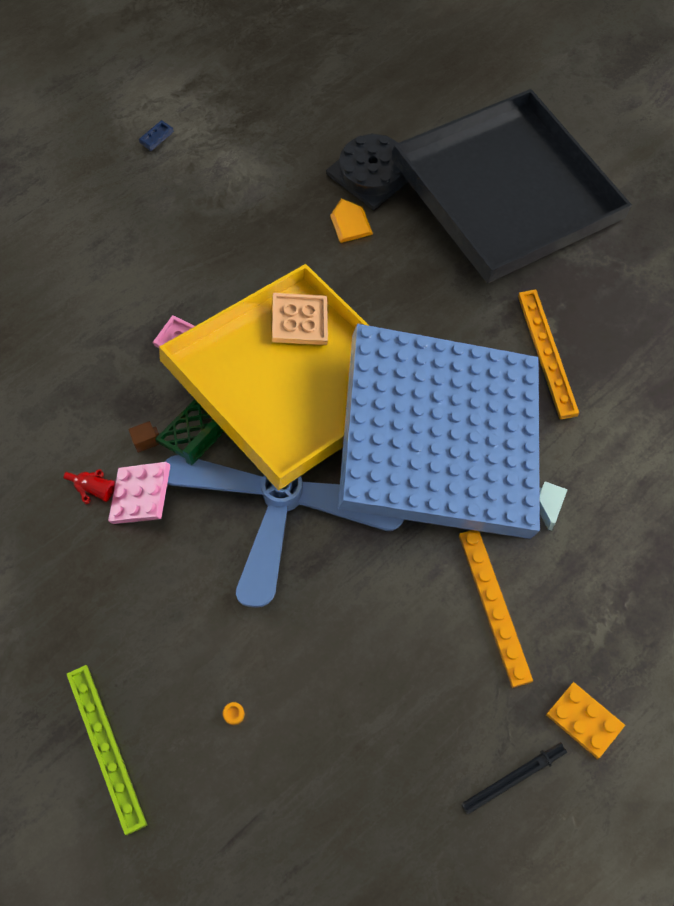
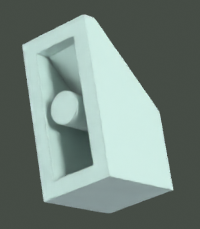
M544 482L543 487H539L540 515L548 530L552 531L567 489Z

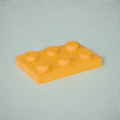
M574 682L546 714L597 759L603 755L626 726Z

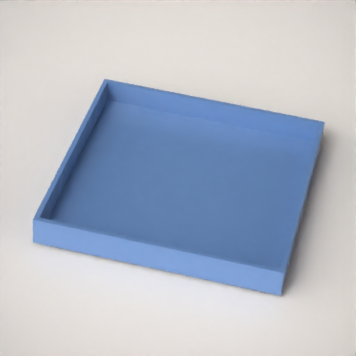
M357 324L352 335L338 509L528 539L535 536L540 531L538 357Z

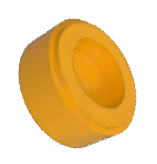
M231 702L224 707L223 718L228 724L237 725L244 719L245 712L239 703Z

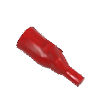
M101 469L92 473L81 472L78 475L69 472L64 473L63 478L74 482L75 489L80 492L81 499L86 505L90 503L91 499L86 495L85 491L105 502L109 501L114 492L115 481L103 479L104 473Z

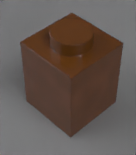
M150 421L128 429L138 453L159 445L155 440L159 435L157 427L152 428Z

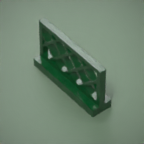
M194 399L155 440L156 443L185 458L186 463L193 465L225 431L214 419L208 424H203V419L212 417L208 413L201 414V410L204 408ZM199 410V415L188 417L190 412ZM200 420V425L189 426V422ZM178 424H187L185 428L176 429ZM201 430L197 436H190V432ZM188 433L187 438L177 439V434ZM174 435V440H164L167 436ZM189 443L184 450L178 448V444Z

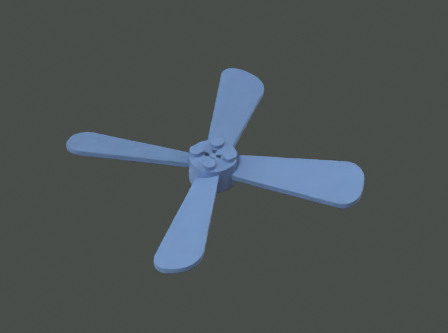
M180 455L171 456L165 461L170 464L167 483L169 485L263 495L268 507L236 588L238 601L247 607H263L274 598L287 511L295 509L299 504L385 531H393L399 528L404 519L338 509L340 484L302 482L300 476L283 487L286 488L285 490L280 489L278 491L265 475L262 477L200 459L193 465H190Z

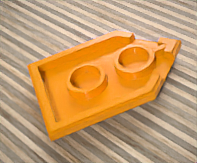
M341 198L330 215L340 243L373 235L363 207Z

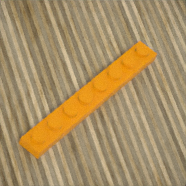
M537 290L519 292L518 298L559 419L577 417L579 410Z
M476 530L459 533L464 553L511 686L515 688L532 683V675L481 534Z

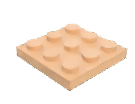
M273 293L272 342L327 345V296Z

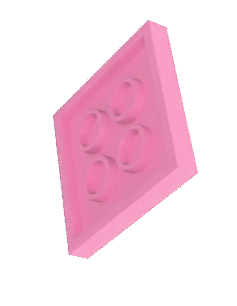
M160 462L118 468L108 521L112 524L161 519L170 464Z

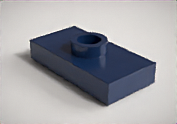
M161 120L139 138V143L152 151L174 132L173 127Z

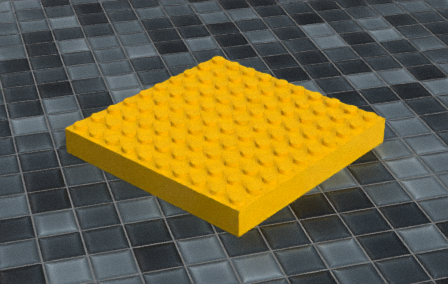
M304 264L159 346L160 361L279 491L343 447L352 335L357 324H368L309 266ZM273 293L327 296V345L272 342Z

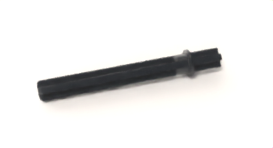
M561 742L545 752L541 750V754L534 757L531 761L462 803L464 811L470 814L546 766L551 767L552 762L565 755L567 750Z

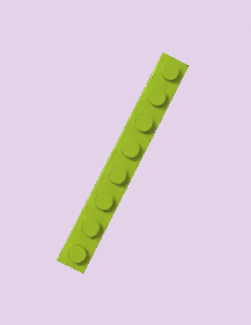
M85 665L67 673V677L124 834L127 836L146 827L147 823L88 666Z

